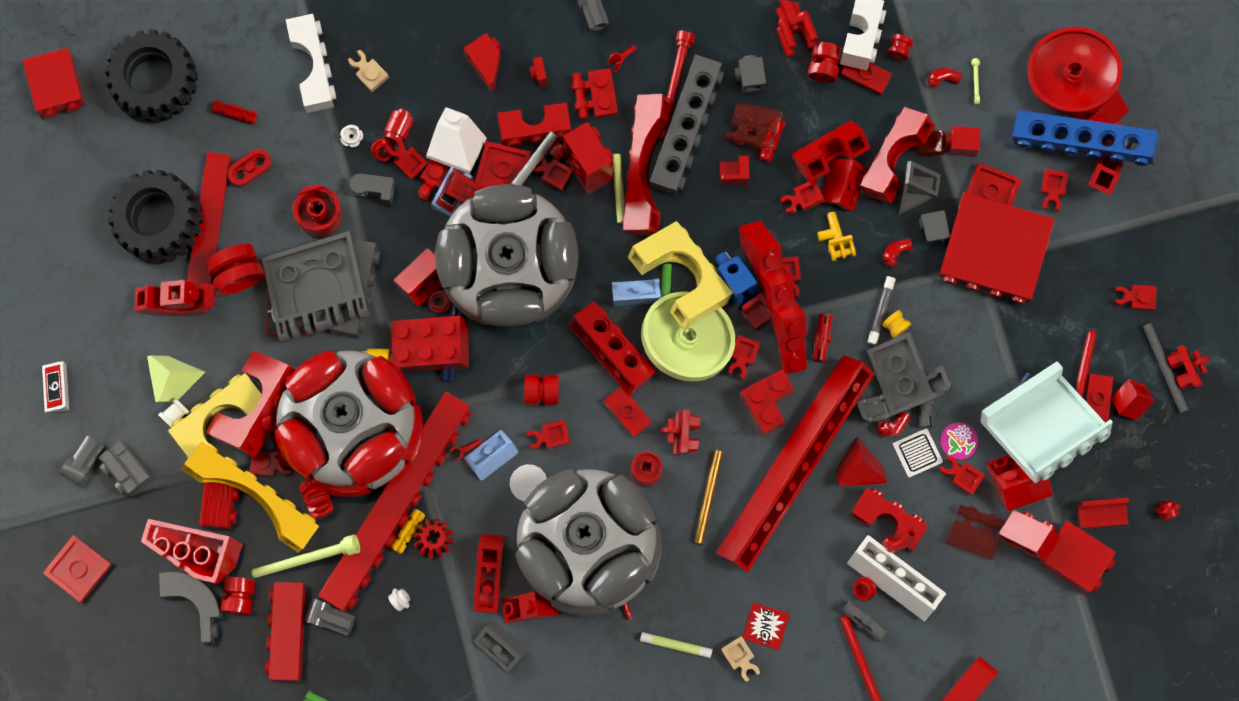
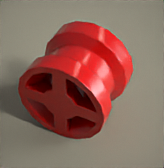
M893 34L891 37L892 44L887 49L888 56L897 60L907 61L910 56L909 49L914 44L913 39L905 35Z

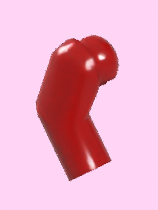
M909 528L897 541L892 536H889L883 541L882 545L890 553L897 552L908 547L916 539L917 533Z

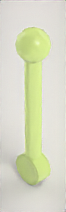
M974 58L971 61L974 69V104L979 105L978 66L980 65V60Z

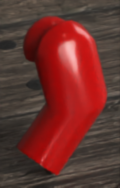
M941 67L930 72L928 84L938 87L940 81L943 80L959 84L962 73L947 67Z
M911 239L892 242L888 245L883 253L886 266L896 265V258L899 253L913 250Z
M902 412L895 421L879 422L877 425L879 434L884 437L900 435L911 416L906 412Z

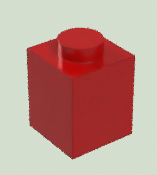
M952 126L950 133H946L945 147H949L948 155L976 157L979 152L981 128Z

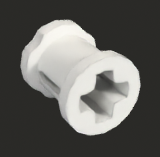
M176 398L172 400V405L165 412L158 414L171 428L174 421L190 413Z

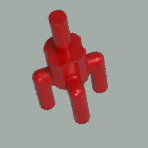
M779 0L781 6L776 9L779 17L777 33L786 57L795 55L794 48L797 45L793 34L800 31L808 50H812L813 44L819 38L807 11L801 12L797 2Z

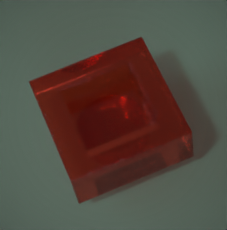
M943 130L932 131L925 145L919 146L918 153L921 157L944 155L946 134Z

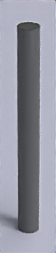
M1152 323L1143 326L1145 334L1179 412H1186L1189 410Z

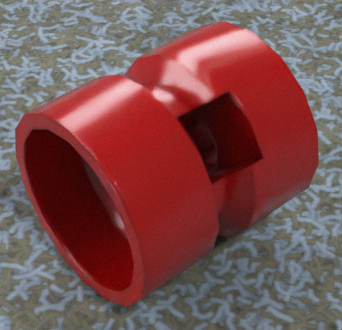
M814 43L811 58L814 61H811L809 64L807 76L817 82H836L839 71L837 64L840 63L843 49L833 43Z
M525 374V405H539L540 402H543L545 405L558 406L559 375H545L543 378H540L538 374Z
M652 452L637 454L631 464L633 480L642 487L655 485L662 475V462L660 458Z
M225 577L223 591L226 593V596H223L221 599L220 611L251 615L253 601L250 599V596L254 595L256 581L240 577Z

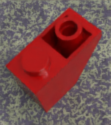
M537 592L502 599L504 623L540 620L558 616V610L551 607V601Z

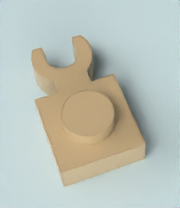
M358 50L357 53L361 60L354 62L349 58V64L352 68L359 69L356 76L373 92L389 76L374 59L367 62L365 54Z
M742 636L721 649L733 670L738 667L741 668V677L745 682L749 681V678L746 676L747 670L751 669L756 675L760 674L759 668L749 662V660L754 658V655Z

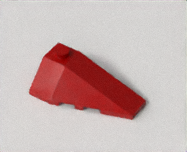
M151 519L147 521L141 540L143 544L165 557L193 578L218 584L236 567L243 545L229 536Z

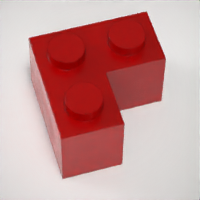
M783 369L744 389L740 394L741 400L762 437L780 429L785 424V420L776 403L793 395L794 388Z

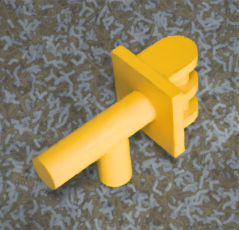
M828 213L827 218L831 229L817 232L819 241L834 238L829 240L828 245L832 261H836V258L839 257L845 259L847 255L856 256L852 235L843 237L836 213Z

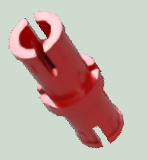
M820 313L817 331L813 335L815 343L811 360L817 362L820 353V363H825L828 343H831L832 340L830 332L834 316L827 314V320L824 323L825 313Z

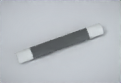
M886 277L867 341L870 345L876 346L896 280L893 277Z

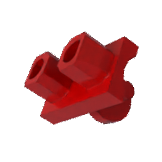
M1186 346L1177 347L1178 351L1168 356L1167 359L1172 369L1182 365L1186 367L1187 373L1176 377L1180 388L1186 389L1193 386L1198 388L1203 386L1196 367L1199 368L1201 374L1207 373L1208 370L1205 364L1211 361L1210 357L1202 358L1199 350L1192 353L1195 359L1193 362Z
M683 409L682 412H676L675 419H668V427L661 428V434L667 435V443L673 444L672 455L680 456L685 453L698 451L699 441L696 438H689V430L696 431L699 429L700 417L690 414V410Z

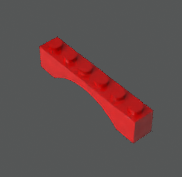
M663 94L637 95V103L634 106L635 122L632 127V148L629 151L628 188L624 197L626 204L625 215L622 218L623 230L632 236H652L659 232L661 213L651 196L648 175L650 159L655 144L662 132L670 124L672 101Z

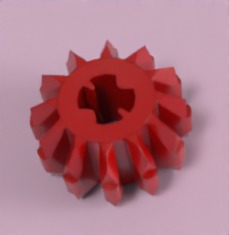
M306 480L300 484L299 490L310 515L314 519L323 518L333 512L334 507L328 493L323 491L322 486L315 487L311 480Z
M435 518L434 525H431L430 520L426 519V528L421 524L417 526L422 533H414L413 536L421 540L415 542L414 545L416 548L422 547L419 552L422 556L429 550V559H433L434 552H437L438 557L442 558L443 555L440 550L444 549L447 553L451 551L446 544H454V539L446 537L453 535L454 532L452 529L446 530L448 527L447 522L442 523L439 527V518ZM432 533H435L436 536L440 535L437 538L436 544H433L432 541L428 542L431 539Z

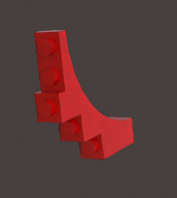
M761 221L739 226L741 248L754 268L770 311L779 349L781 369L784 370L786 375L807 369L804 335L807 334L806 315L795 301L793 279L783 268L781 246Z

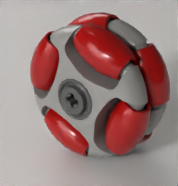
M328 350L307 359L291 373L284 383L288 389L283 391L277 409L276 442L289 466L305 479L311 480L315 487L322 486L324 492L334 496L358 497L370 494L372 488L376 489L398 475L405 467V460L407 461L406 464H411L422 437L421 407L416 405L415 395L408 379L388 359L383 356L375 357L374 355L359 351H338V353L334 354L332 350Z

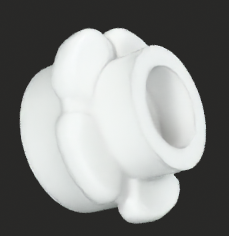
M348 125L341 130V142L345 146L356 147L360 144V140L363 139L362 131L355 125Z
M393 589L392 594L388 596L391 604L398 611L403 610L405 607L408 609L409 595L403 589Z

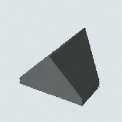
M908 161L904 170L899 214L934 197H938L941 175L913 161Z

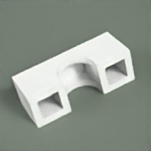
M883 0L855 1L849 26L857 27L864 33L861 35L847 34L840 64L867 70L869 62L874 63L877 49H874L873 46L874 43L879 44L882 30L878 29L879 23H884L886 11L882 10Z

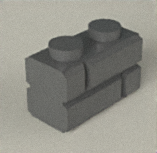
M122 440L99 456L102 462L100 468L108 477L113 475L117 480L114 485L122 495L127 493L130 497H133L154 480Z

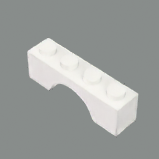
M313 14L286 19L293 49L302 50L313 59V70L310 76L299 84L306 112L310 113L334 107L333 99L337 98L334 85L329 86L328 78L332 77L329 63H324L323 56H327L325 43H320L319 35L323 34L320 20L315 21Z

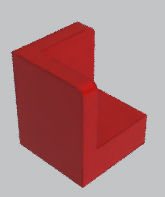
M739 156L738 161L720 162V185H748L749 156Z
M762 293L742 306L741 313L754 330H757L772 319L767 301Z
M1128 379L1112 397L1119 415L1133 420H1138L1154 402L1146 385Z

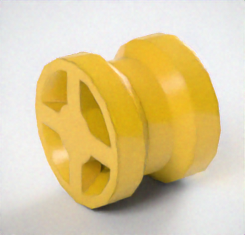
M900 310L893 313L882 323L884 328L890 330L893 339L900 336L912 325L909 320H905L902 317L903 313Z

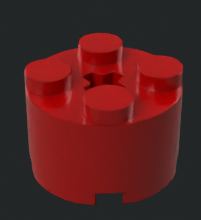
M311 185L302 189L296 200H294V217L301 230L308 236L325 237L340 228L343 211L337 195L332 190L322 185ZM317 208H320V214H316Z

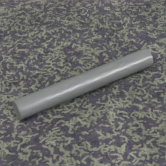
M550 131L511 184L522 185L558 138L557 135Z

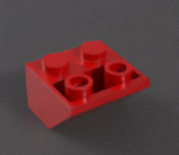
M1010 455L987 463V468L999 499L1007 511L1053 496L1049 478L1047 480L1042 479L1035 484Z

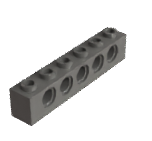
M695 54L649 184L650 188L676 196L678 190H683L686 182V177H683L685 169L690 170L694 156H691L693 147L698 148L702 136L698 134L700 127L706 126L709 117L706 110L708 105L713 106L717 94L713 92L715 85L721 84L724 72L721 71L722 63ZM705 80L709 85L701 88L697 85V82ZM697 101L702 106L698 109H693L689 104ZM685 122H690L694 125V128L685 130L681 125ZM682 143L686 146V149L684 151H677L674 146ZM674 164L678 166L679 170L671 173L666 167Z

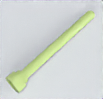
M356 535L346 536L340 541V544L252 569L251 576L258 578L340 553L351 556L360 553V544Z

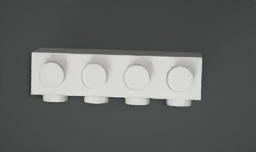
M867 535L847 562L849 566L864 577L873 580L876 586L924 622L946 595L943 590L896 555L888 552L884 546L869 535Z

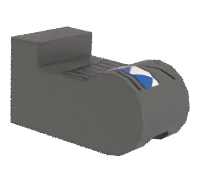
M356 174L350 180V188L352 193L358 198H365L367 196L381 198L383 205L392 206L395 180L391 177Z

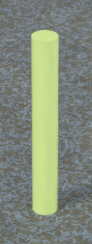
M613 154L614 159L612 161L614 165L612 167L614 169L613 179L617 223L622 224V218L625 215L621 154Z

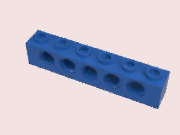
M1022 110L1017 112L1012 135L1014 144L1025 149H1029L1032 146L1039 147L1046 152L1059 150L1071 156H1076L1078 153L1085 154L1092 159L1110 158L1111 161L1117 163L1131 161L1138 166L1154 165L1159 142L1157 130ZM1037 129L1045 131L1041 136L1033 135ZM1059 133L1068 134L1065 139L1060 140L1056 138ZM1083 136L1091 137V140L1087 143L1079 141ZM1110 139L1114 141L1112 146L1106 147L1102 145L1105 140ZM1130 143L1138 145L1134 150L1126 149V146Z

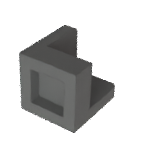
M944 210L920 216V229H924L927 242L942 240L943 243H947L949 241L950 233Z

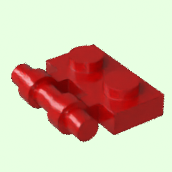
M611 68L588 72L589 81H582L581 73L572 74L573 83H571V87L576 97L574 106L580 120L588 118L587 111L594 110L595 118L618 115ZM591 90L592 101H585L584 91Z

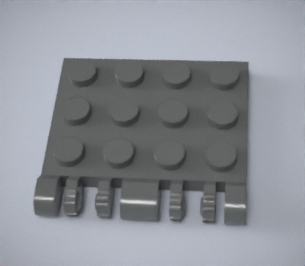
M344 232L262 258L276 329L281 343L291 341L292 336L294 339L300 337V329L297 320L303 319L307 334H313L314 327L310 316H313L318 332L335 327L331 310L334 311L337 324H345L342 306L347 305L352 321L359 319L358 313L361 319L372 315L352 232Z

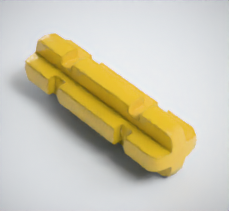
M417 509L412 511L410 520L406 521L398 534L399 538L395 539L391 545L394 551L400 554L404 552L407 547L406 543L410 542L418 529V524H421L425 518L423 512Z

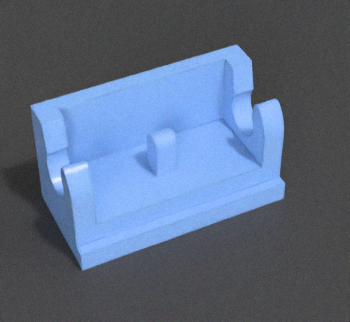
M659 279L612 282L614 306L654 304L661 298Z

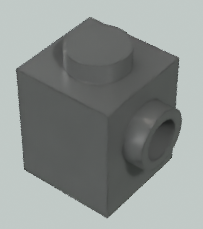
M748 55L739 60L738 68H735L736 82L740 81L742 93L765 90L766 79L762 57Z

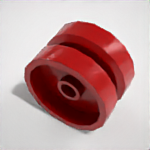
M244 243L228 247L213 254L205 261L209 275L215 277L212 283L217 295L226 296L239 293L255 286L265 278L261 264L255 262L258 256L252 244Z

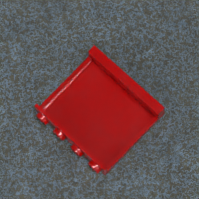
M964 192L959 202V209L938 276L943 277V281L956 284L958 281L965 283V287L968 289L979 291L982 288L989 290V295L1001 298L1003 294L1010 296L1013 302L1025 304V301L1029 302L1032 300L1055 218Z

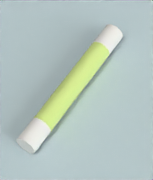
M644 632L641 634L640 642L711 658L712 649Z

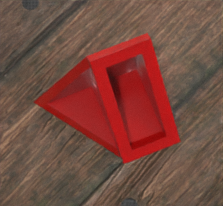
M856 437L836 469L838 485L853 486L887 483L884 467L862 441Z

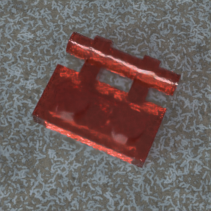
M738 102L731 124L739 129L736 132L728 131L726 138L727 140L734 141L735 144H751L759 149L763 147L771 148L773 139L767 138V134L777 135L783 113L779 110ZM748 130L758 132L756 136L749 135L747 133Z
M960 505L957 514L966 516L964 523L954 520L946 543L992 560L1001 537L992 533L993 527L1002 529L1006 521L997 518L995 514L990 513L988 515L979 512L973 506L968 508ZM973 519L985 523L984 530L971 526Z

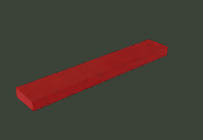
M207 152L200 196L203 208L200 213L204 216V223L199 224V227L202 229L200 236H195L194 238L196 244L192 248L187 281L196 284V286L205 283L212 284L213 277L207 271L205 261L217 253L228 183V170L231 163L230 154Z

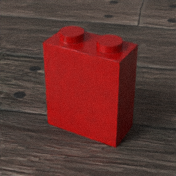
M68 47L23 60L35 110L41 118H53L58 113L65 111L75 112L80 107L86 106L74 58Z
M1065 521L1056 533L1060 540L1045 562L1039 560L1038 564L1086 595L1091 593V591L1096 592L1103 582L1100 579L1104 571L1109 572L1116 560L1113 559V556L1116 552L1069 521Z

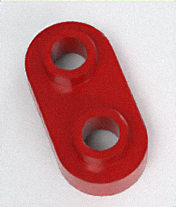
M255 149L232 164L228 170L230 182L234 186L244 187L267 172L272 163L269 154L263 149ZM258 160H264L263 165H256ZM239 173L245 174L242 179H238L237 175Z

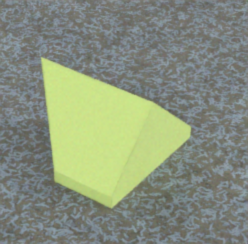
M170 356L147 357L155 401L158 403H173L172 400L174 398L179 400L205 373Z

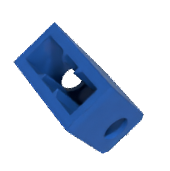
M723 252L715 258L719 265L718 275L732 291L731 299L740 311L744 304L758 295V285L738 256L731 259L727 252Z

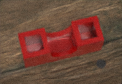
M567 102L544 106L545 117L540 124L534 126L528 125L523 121L521 110L498 113L502 145L515 148L521 146V143L527 142L540 144L550 131L558 136L555 141L563 140V136L571 132Z
M851 120L794 152L792 156L799 173L811 183L830 172L828 163L834 158L845 156L851 160L871 148L863 129Z
M866 488L850 516L869 528L879 517L890 518L896 527L893 536L895 541L907 529L915 530L917 533L916 539L908 547L904 548L905 551L911 554L928 528L924 524L925 520L916 514L911 516L904 512L905 508L895 501L890 503L883 498L884 494L877 489L872 488L869 490Z

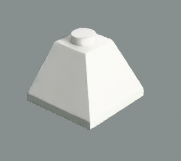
M446 107L437 123L426 158L470 174L487 138L468 115Z

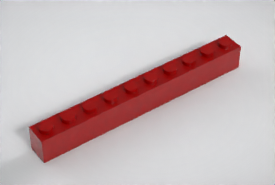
M845 355L839 360L716 552L730 565L748 573L873 378L875 373L862 361Z
M445 391L423 427L420 446L411 464H406L407 461L405 460V467L389 481L356 534L360 544V553L351 556L348 554L343 555L318 595L321 599L345 613L348 609L352 610L358 601L356 595L361 588L364 590L371 580L369 574L372 569H377L384 559L382 553L386 547L390 548L397 536L394 534L398 527L403 528L409 519L408 511L412 506L415 508L422 497L420 492L424 486L428 487L435 476L432 473L436 466L440 467L447 457V454H445L449 445L453 447L460 436L457 432L462 425L466 426L472 417L470 405Z

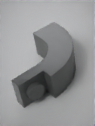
M179 572L159 573L160 597L164 600L182 598L192 601L200 614L201 643L205 645L215 644L214 638H218V625L214 623V620L223 619V614L220 611V603L212 590L200 580L188 574Z

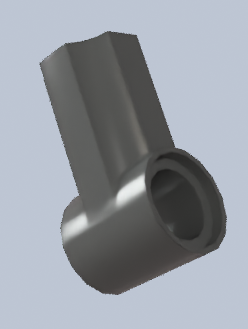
M577 0L580 9H583L590 31H599L609 25L602 0Z
M87 436L75 455L69 457L64 463L60 475L82 487L90 478L92 467L106 447Z
M312 598L303 621L322 629L325 627L348 636L356 617Z

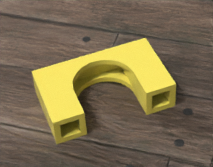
M677 221L634 245L628 255V258L641 275L665 262L680 263L693 273L697 284L696 289L676 300L670 310V313L683 330L725 306L733 295L727 284L718 275L715 266L708 262L701 248L694 244L687 230L681 227Z
M246 373L242 376L238 374L229 381L230 385L223 390L220 388L210 395V400L204 404H197L190 410L191 414L185 418L181 417L172 423V428L168 431L188 458L201 441L204 444L206 442L209 443L205 432L213 415L229 408L238 409L248 415L258 405L262 394Z

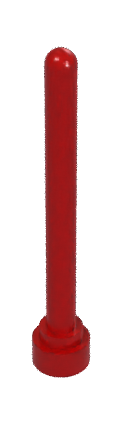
M677 31L675 40L678 52L667 98L672 101L671 119L687 49H690L695 39V35L687 31ZM670 124L662 132L661 139H665Z
M1090 330L1087 333L1075 390L1082 398L1097 336L1094 330Z
M842 616L840 623L872 701H882L848 616Z

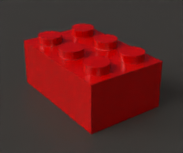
M587 122L564 135L563 140L565 157L587 193L590 194L612 181V172H614L612 159L614 157L607 146H602L600 142L602 138L595 126L591 128Z
M461 316L391 321L392 363L402 373L469 368L468 321Z

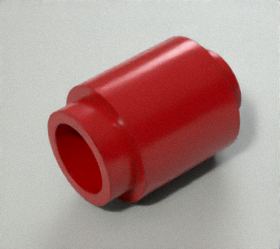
M403 109L392 111L384 130V138L389 139L396 145L398 143L394 140L395 137L399 138L402 142L406 141L414 122L411 113Z

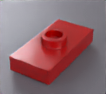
M869 63L867 70L845 65L840 76L882 96L892 77V73Z
M1089 374L1085 401L1106 423L1109 418L1113 377Z
M621 387L603 400L633 438L652 424V421L633 398L628 396Z

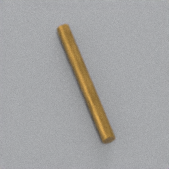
M714 450L693 542L699 545H703L723 452L719 450Z

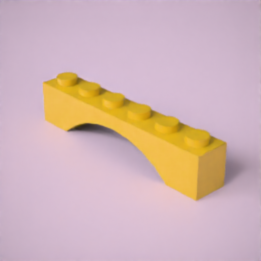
M201 441L181 467V470L199 483L225 484L250 495L270 516L278 539L297 553L303 550L319 527L315 524V519L306 513L301 514L295 509L296 506L287 499L282 500L276 495L277 493L273 488L268 485H261L256 481L257 478L248 471L243 472L237 467V463L229 457H222L217 453L218 450L213 445L207 442L204 444Z

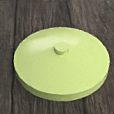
M675 292L665 295L650 307L642 323L641 339L647 356L658 369L679 380L702 381L715 376L727 365L735 348V332L728 315L720 308L683 330L670 313V310L676 300L690 292Z

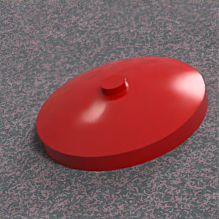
M1066 27L1048 34L1035 46L1028 63V81L1036 98L1047 108L1065 115H1084L1102 108L1115 96L1122 77V62L1114 44L1101 33L1084 27Z

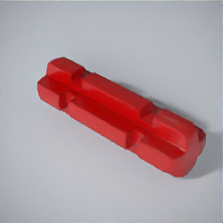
M215 100L212 106V111L219 115L223 113L226 117L239 121L244 120L252 125L257 120L258 114L253 110L248 109L246 111L243 107L230 103L225 104L220 100Z
M773 119L772 129H769L764 142V148H762L759 156L760 160L771 162L774 155L773 151L777 147L781 132L785 126L783 119Z

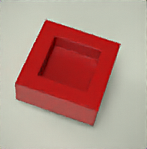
M542 57L533 58V66L530 67L532 81L537 80L538 87L547 86Z

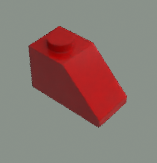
M485 33L464 47V53L487 87L492 91L496 85L501 60L499 51L501 46L494 37L491 39Z

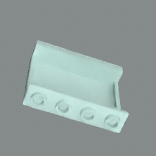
M1055 362L982 410L980 422L1035 484L1042 479L1047 480L1054 474L1055 470L1068 466L1074 457L1079 454H1086L1092 448V445L1098 441L1100 443L1104 442L1111 435L1113 422L1109 420L1105 423L1062 376L1063 367L1058 362Z

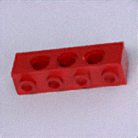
M592 302L573 316L568 327L628 396H631L651 380L656 372L652 364L643 358L634 343L628 341L622 334L620 327L607 317L602 307ZM594 327L599 328L602 332H597ZM609 345L615 346L617 350L612 349ZM625 362L631 364L633 368L628 367Z

